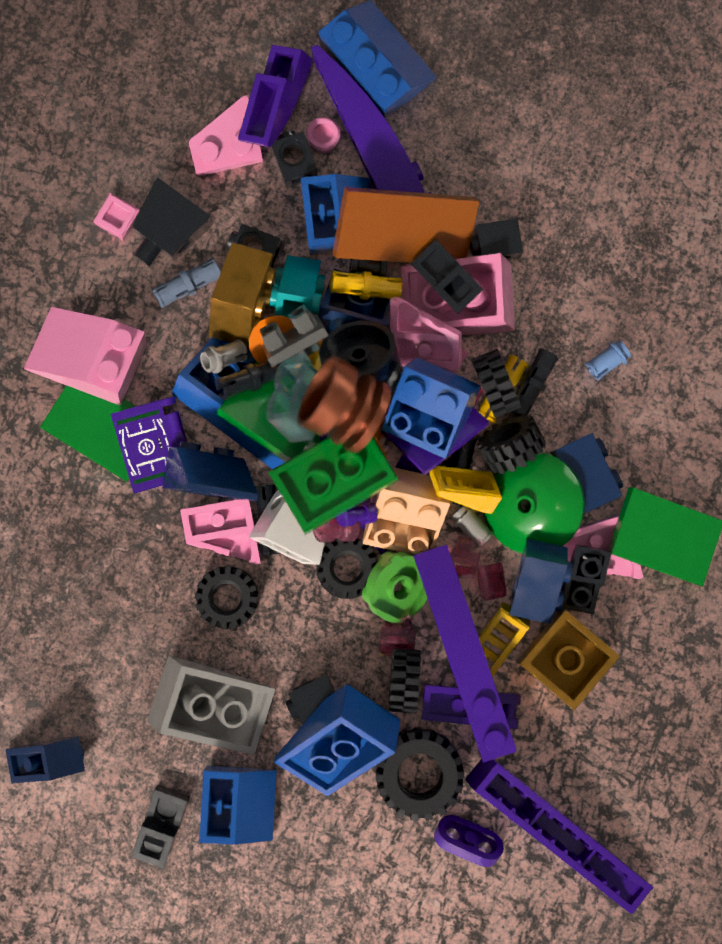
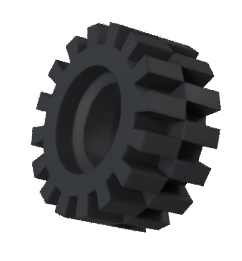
M498 348L471 359L495 418L521 408Z
M522 414L520 418L518 415H514L511 420L505 418L499 425L495 423L491 426L492 430H486L483 433L484 436L479 437V443H477V447L490 471L493 473L499 471L500 474H505L508 469L510 472L516 471L518 466H521V468L527 466L526 462H533L537 459L535 455H541L543 452L542 448L546 447V441L535 419L527 414Z
M350 536L336 538L327 543L323 548L319 565H316L317 578L321 586L334 597L340 599L357 598L362 595L369 574L378 563L377 556L369 545L363 544L361 539ZM343 554H352L361 563V572L353 581H342L335 575L334 563Z
M224 566L215 568L207 572L197 585L198 588L194 598L197 603L195 605L197 611L199 610L200 617L213 627L221 629L239 627L252 618L258 607L259 591L254 579L246 571L237 567ZM223 584L234 585L240 592V603L232 611H223L214 602V593Z
M392 649L389 712L417 714L421 650Z

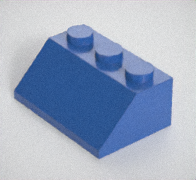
M372 0L345 9L318 31L319 45L352 77L369 96L386 120L437 77Z

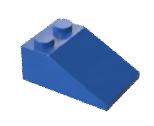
M346 684L323 700L275 756L274 763L321 793L329 796L396 753L401 719Z

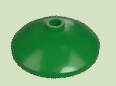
M542 452L541 455H535L537 459L533 462L527 461V466L523 468L521 466L516 467V471L510 472L508 469L505 474H500L499 471L493 473L502 499L492 514L483 513L490 531L494 533L493 535L504 546L521 554L523 553L526 539L564 546L574 537L584 516L585 497L579 478L567 463L546 452ZM524 499L531 503V510L529 512L522 508V501Z

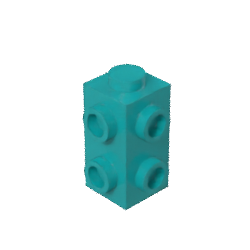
M287 255L284 268H277L275 285L271 291L269 306L276 308L275 316L282 315L290 318L289 314L302 305H305L312 314L317 315L319 313L326 275L319 274L320 260Z

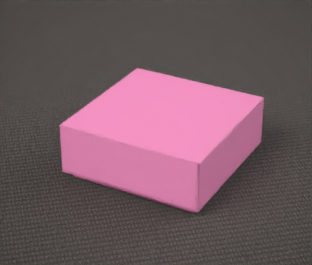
M110 193L93 223L125 241L140 209Z

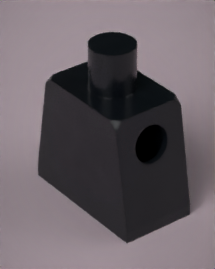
M157 178L132 226L134 231L144 239L133 255L148 267L151 266L160 252L175 261L214 222L208 213Z

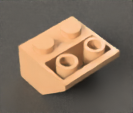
M392 467L398 477V481L371 496V502L376 506L378 515L375 523L365 525L363 544L406 552L412 555L433 549L449 509L450 500L437 496L430 475Z

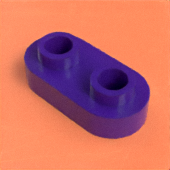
M456 815L444 816L434 830V839L441 849L482 867L495 865L504 851L503 842L495 832Z

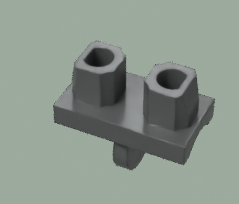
M302 305L289 314L295 326L289 331L282 333L277 322L270 323L260 329L264 342L262 347L272 367L284 360L287 361L289 366L302 360L306 368L311 367L313 363L309 355L320 350L317 342L329 336L318 314L314 316L305 305Z

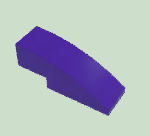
M278 45L271 46L264 74L256 73L239 133V141L271 147L278 138L299 100L313 59L303 50Z

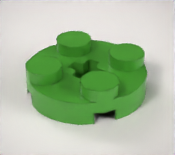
M406 552L383 553L379 557L378 563L370 572L366 586L362 591L363 600L368 603L371 611L388 622H402L400 619L408 614L413 617L422 609L428 599L414 556ZM400 581V584L403 585L401 591L394 592L395 585Z

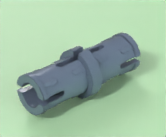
M212 257L188 271L184 269L179 271L178 276L152 288V291L161 308H164L187 295L191 297L197 294L196 290L218 280L221 271Z

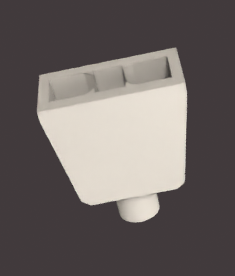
M278 490L274 493L257 521L249 538L302 564L319 565L329 522L305 535Z

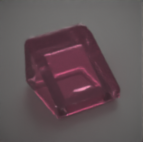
M502 563L477 566L476 571L481 599L488 601L505 597L507 590Z

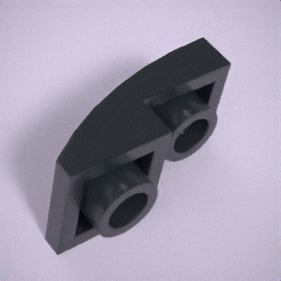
M576 544L570 562H573L569 583L563 582L561 591H564L561 609L594 614L600 585L604 586L612 553L610 550Z

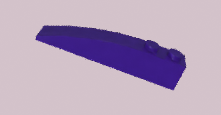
M312 46V59L366 174L370 178L373 188L425 193L420 182L424 180V176L417 161L411 163L391 126L369 96L320 46Z
M447 544L413 555L483 763L517 752Z
M481 758L465 778L476 793L631 915L654 888L616 855L496 759L483 763Z

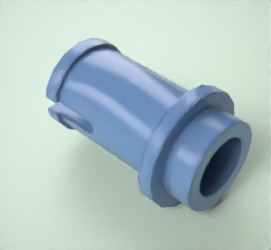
M621 340L615 343L611 341L607 349L589 362L587 361L585 366L595 380L599 381L621 363L626 365L628 363L627 359L631 357V354Z

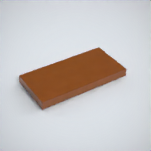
M344 187L332 254L335 258L412 263L436 239L454 259L467 258L480 201L476 197Z

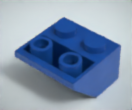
M340 174L301 178L310 255L333 251L344 187L371 189L370 178Z
M417 357L404 366L382 430L446 459L470 416L481 385Z
M208 765L203 771L199 843L238 845L273 841L277 769Z

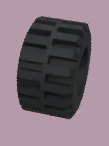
M414 727V730L407 731L405 729L400 731L396 753L376 765L378 791L380 796L383 797L385 804L389 809H394L397 815L402 818L404 815L408 816L412 821H418V818H425L428 821L433 820V816L440 814V816L447 813L446 809L450 805L453 807L458 801L457 796L459 793H462L464 787L463 779H465V773L458 751L447 737L429 728L424 730L421 727ZM414 754L430 755L437 761L440 767L438 783L434 788L424 793L408 791L399 780L401 763L407 757Z

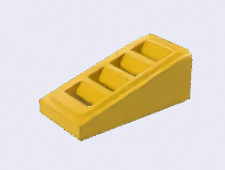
M436 466L429 472L437 496L474 510L492 514L502 499L492 472Z
M505 602L500 604L478 635L485 656L493 661L492 665L489 666L492 677L530 628L531 621L526 618L510 615V606ZM503 617L508 622L516 626L517 629L515 631L512 630L510 627L505 625L500 620ZM494 628L509 638L507 643L492 633ZM485 640L501 650L499 655L483 644Z

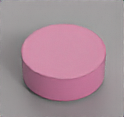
M327 117L314 119L306 130L307 143L317 153L326 154L332 152L340 142V129L337 123Z

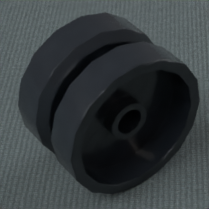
M361 320L343 324L328 334L329 336L322 341L319 350L321 366L328 358L336 356L358 369V379L362 375L369 374L375 378V382L380 380L391 387L390 401H392L403 372L394 334L385 325L374 321Z

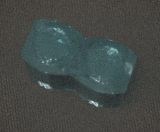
M305 357L286 359L280 363L274 378L275 391L269 399L266 410L267 420L290 443L312 440L316 434L297 422L300 403L311 380L317 373V370Z

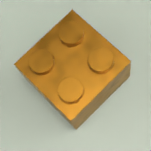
M232 242L211 297L209 337L229 343L239 339L245 344L246 348H249V336L253 327L260 320L264 319L262 316L264 308L269 309L271 291L276 276V269L271 268L272 253Z
M561 609L552 618L551 624H547L516 662L575 711L618 660L620 655L568 611Z

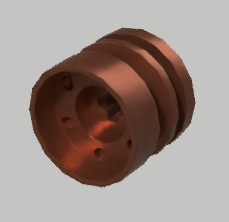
M332 356L319 368L306 389L298 410L297 422L299 425L320 436L330 431V440L337 445L343 443V447L352 453L359 452L374 436L385 416L391 398V387L380 380L375 382V378L369 374L362 375L358 379V369L336 356Z

